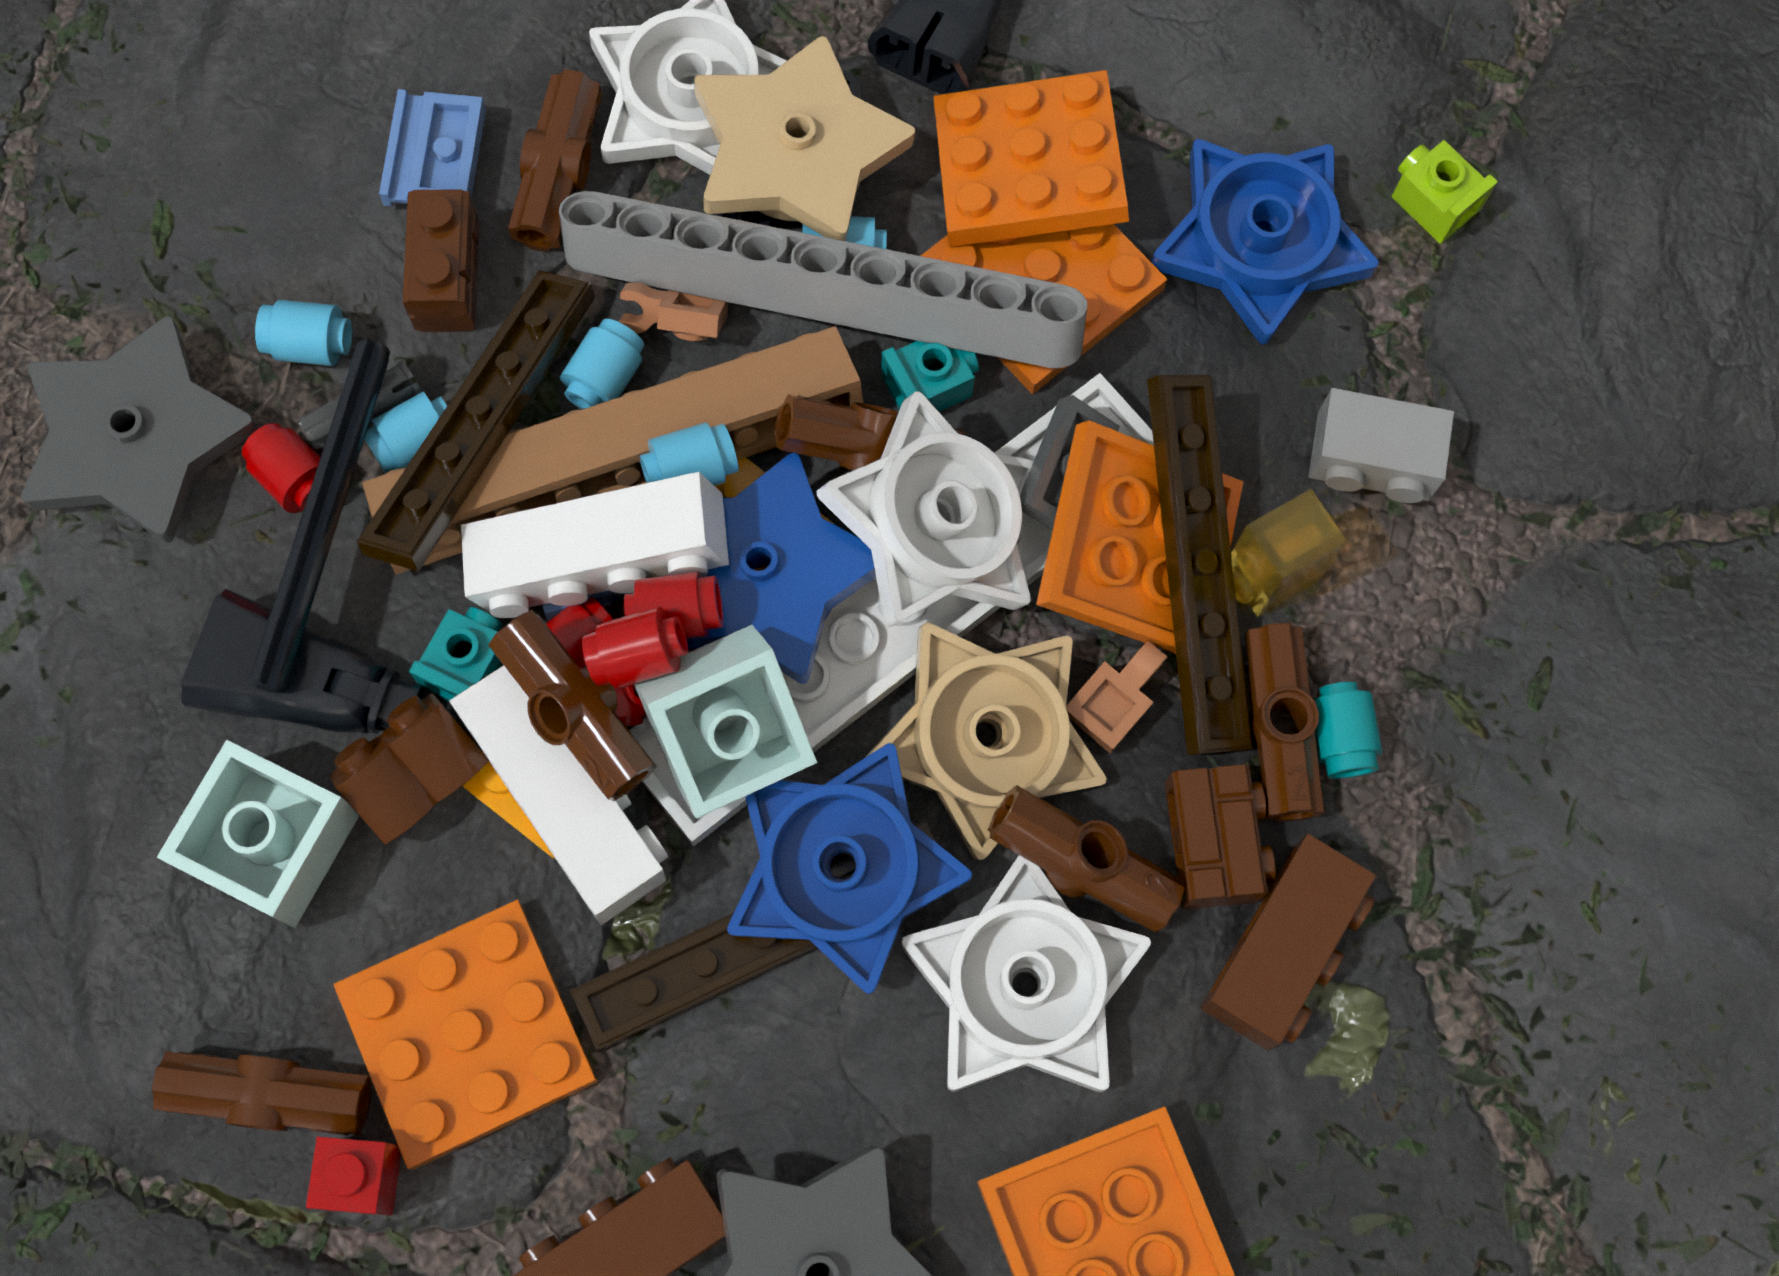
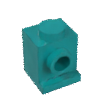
M915 341L896 351L891 347L882 352L881 378L899 410L903 401L918 391L929 400L938 412L972 397L975 381L973 373L979 371V364L974 352L946 347L940 343ZM938 362L942 366V369L938 371L927 369V367Z
M469 607L465 616L448 609L419 662L414 661L409 673L425 691L450 702L451 699L503 666L502 662L488 646L495 634L501 630L503 624L492 615L474 607ZM461 641H467L472 644V649L467 656L463 658L453 657Z

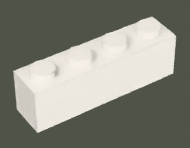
M700 472L461 525L465 597L489 611L492 616L498 618H515L528 612L529 607L547 603L559 606L581 604L588 599L587 595L608 590L615 593H634V584L637 579L699 571L701 577L707 575L708 569L729 565L723 495Z
M503 665L451 699L450 703L599 924L603 925L666 881L664 871L659 863L667 859L668 855L647 825L636 831L622 810L631 805L627 795L614 802L611 799L608 800L565 744L551 745L536 733L531 725L527 711L529 697Z

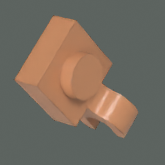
M639 282L627 283L620 292V299L635 301L643 309V314L641 315L624 313L619 320L620 323L629 327L636 334L646 331L652 324L657 323V329L673 331L674 335L680 339L702 341L709 337L717 338L728 317L729 302L672 290H656Z
M1147 641L1120 673L1104 661L1066 705L1069 719L1111 754L1153 704V701L1140 690L1163 665L1167 656Z

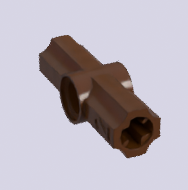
M564 69L562 73L551 74L537 128L529 129L523 141L520 156V178L522 181L515 199L508 230L511 239L519 241L528 249L548 252L550 249L561 247L563 239L559 218L560 204L566 197L575 192H582L588 180L591 164L590 137L601 103L602 91L600 83L591 80L583 72Z
M787 394L784 403L779 407L774 427L776 431L775 446L782 451L834 460L842 467L856 470L881 459L899 412L861 402H852L851 407L825 400L819 401L801 395ZM953 428L958 434L966 436L964 431Z
M533 610L515 617L507 626L495 634L488 646L529 697L527 711L531 725L545 742L551 745L565 744L605 797L613 802L628 794L649 777L657 766L615 713L617 710V697L614 687L611 684L597 686L593 682L587 666L582 668L578 666L538 614H535Z
M1274 623L1249 629L1245 633L1254 714L1250 721L1252 741L1258 750L1261 784L1266 801L1265 820L1287 822L1320 817L1324 813L1314 732L1318 725L1319 711L1316 702L1310 696L1302 627L1293 626L1290 623ZM1278 710L1290 714L1296 722L1297 733L1290 735L1278 731L1271 722L1270 712Z
M1018 785L1006 793L1000 806L993 814L988 827L990 839L1046 870L1047 877L1053 887L1064 895L1073 898L1083 897L1088 894L1153 932L1164 928L1172 914L1180 906L1185 887L1181 886V879L1127 849L1125 839L1110 823L1093 820L1084 824Z
M165 1051L161 1063L156 1067L151 1090L154 1100L153 1110L226 1119L225 1124L287 1132L288 1127L312 1129L315 1132L347 1136L349 1134L361 1135L370 1108L371 1077L300 1068V1063L270 1057L239 1055L238 1060L206 1054Z

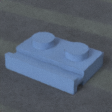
M398 89L379 191L384 206H393V202L407 204L408 192L413 190L462 189L469 191L472 199L486 114L483 97L424 92L423 96L408 95L407 90Z

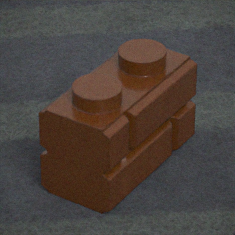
M444 189L413 190L408 192L403 305L407 314L410 315L414 329L417 331L470 332L475 330L478 250L476 246L479 244V219L476 210L473 209L474 205L469 191Z
M1242 764L1220 766L1212 769L1198 768L1172 772L1164 786L1177 878L1181 879V886L1185 887L1181 899V909L1251 904L1261 900L1268 894L1267 884H1274L1276 869L1271 846H1261L1257 821L1265 819L1266 801L1262 784L1260 782L1251 783L1249 765Z

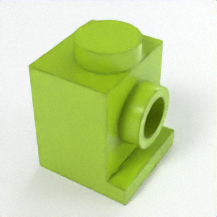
M1443 140L1431 151L1424 144H1421L1403 160L1398 167V172L1402 176L1391 197L1439 244H1442L1481 211L1498 181L1490 174L1484 178L1456 150Z

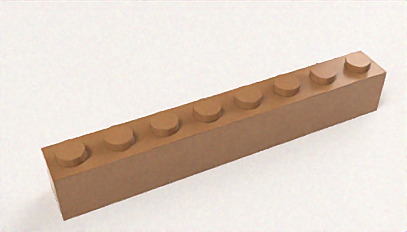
M836 326L816 333H807L795 340L758 352L746 353L737 359L701 371L688 372L679 378L643 390L631 391L619 398L582 410H573L561 417L525 429L510 431L423 566L462 553V524L647 483L641 467L640 455L649 453L648 439L707 422L710 427L723 423L729 432L737 460L776 447V431L774 427L779 407L784 403L787 394L801 395L819 401L825 400L851 407L852 402L863 403L860 378ZM406 468L394 469L382 476L362 482L372 518ZM391 564L396 575L411 570Z

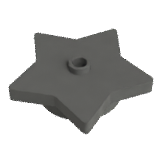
M165 316L107 360L31 362L28 365V372L49 427V432L23 489L21 498L33 510L104 504L117 509L162 541L169 543L175 537L189 492L202 479L210 463L249 438L258 429V425L248 413L195 383L181 332L173 319Z
M869 1146L801 1185L721 1169L717 1173V1184L728 1251L727 1261L718 1276H806L808 1268L815 1263H825L823 1276H932L892 1236L884 1151L878 1147Z

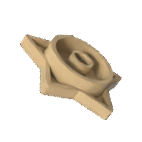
M824 36L814 40L769 75H697L694 79L695 97L720 144L704 192V211L706 214L759 211L776 219L799 221L823 237L846 241L856 192L860 182L913 146L915 128L852 95L831 45Z
M926 622L919 627L917 635L915 704L867 756L888 743L894 744L898 754L902 779L935 792L971 856L975 860H984L997 845V842L990 839V832L988 831L993 814L1000 806L1006 793L1014 786L1018 785L1041 798L1101 786L1105 784L1107 779L1069 721L1066 703L1073 645L1071 637L1062 636L995 654L932 623ZM980 722L991 724L996 731V739L990 746H983L977 738L976 725Z

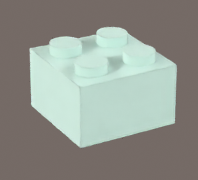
M753 625L681 656L680 669L677 672L634 684L677 787L696 819L817 763L773 649Z
M226 740L157 858L296 928L360 815L342 797Z

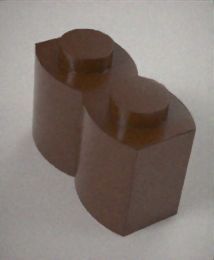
M433 693L422 700L418 696H413L402 702L387 717L386 721L390 726L381 735L370 742L365 737L354 741L341 751L334 760L337 768L329 776L334 787L384 844L391 842L423 818L437 802L459 789L489 761Z

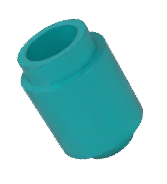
M1339 682L1321 687L1319 689L1320 697L1313 699L1319 711L1318 725L1314 732L1318 762L1326 765L1328 778H1352L1378 771L1377 756L1381 755L1383 751L1372 693L1358 690L1356 682Z

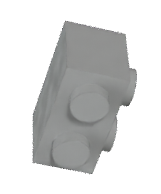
M1331 388L1318 411L1308 478L1325 481L1328 487L1339 491H1357L1363 488L1384 492L1389 499L1401 503L1429 501L1446 478L1454 411Z

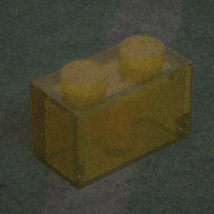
M1312 489L1249 523L1231 552L1236 599L1242 604L1249 603L1257 617L1319 582L1347 542Z

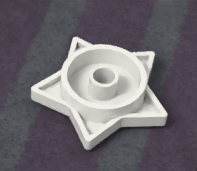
M690 0L680 9L660 13L641 25L591 28L589 35L592 50L616 92L601 143L603 161L611 164L677 156L710 175L720 144L695 97V77L697 75H769L787 60L753 45L747 35L735 24L725 0Z
M919 391L914 392L903 401L881 459L829 481L817 490V497L871 549L882 614L886 626L892 627L948 594L1017 610L1031 601L1017 541L1022 524L1020 494L1034 460L994 453L977 440L958 434Z
M1020 855L979 915L903 937L902 948L949 1008L948 1090L956 1092L1024 1066H1029L1093 1091L1103 1093L1109 1088L1105 1005L1151 944L1150 939L1140 934L1077 917L1070 912L1040 867ZM1028 973L1036 979L1038 988L1034 995L1024 997L1013 990L1012 982L1018 974Z

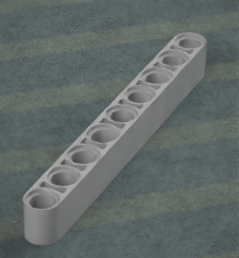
M594 191L574 193L566 197L559 207L566 261L573 269L584 273L628 282H639L647 286L926 343H940L950 348L1048 368L1070 366L1082 354L1087 300L1080 291L1067 285Z

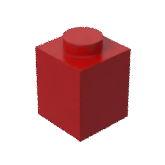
M317 1137L306 1208L393 1216L401 1160L399 1147L386 1142Z

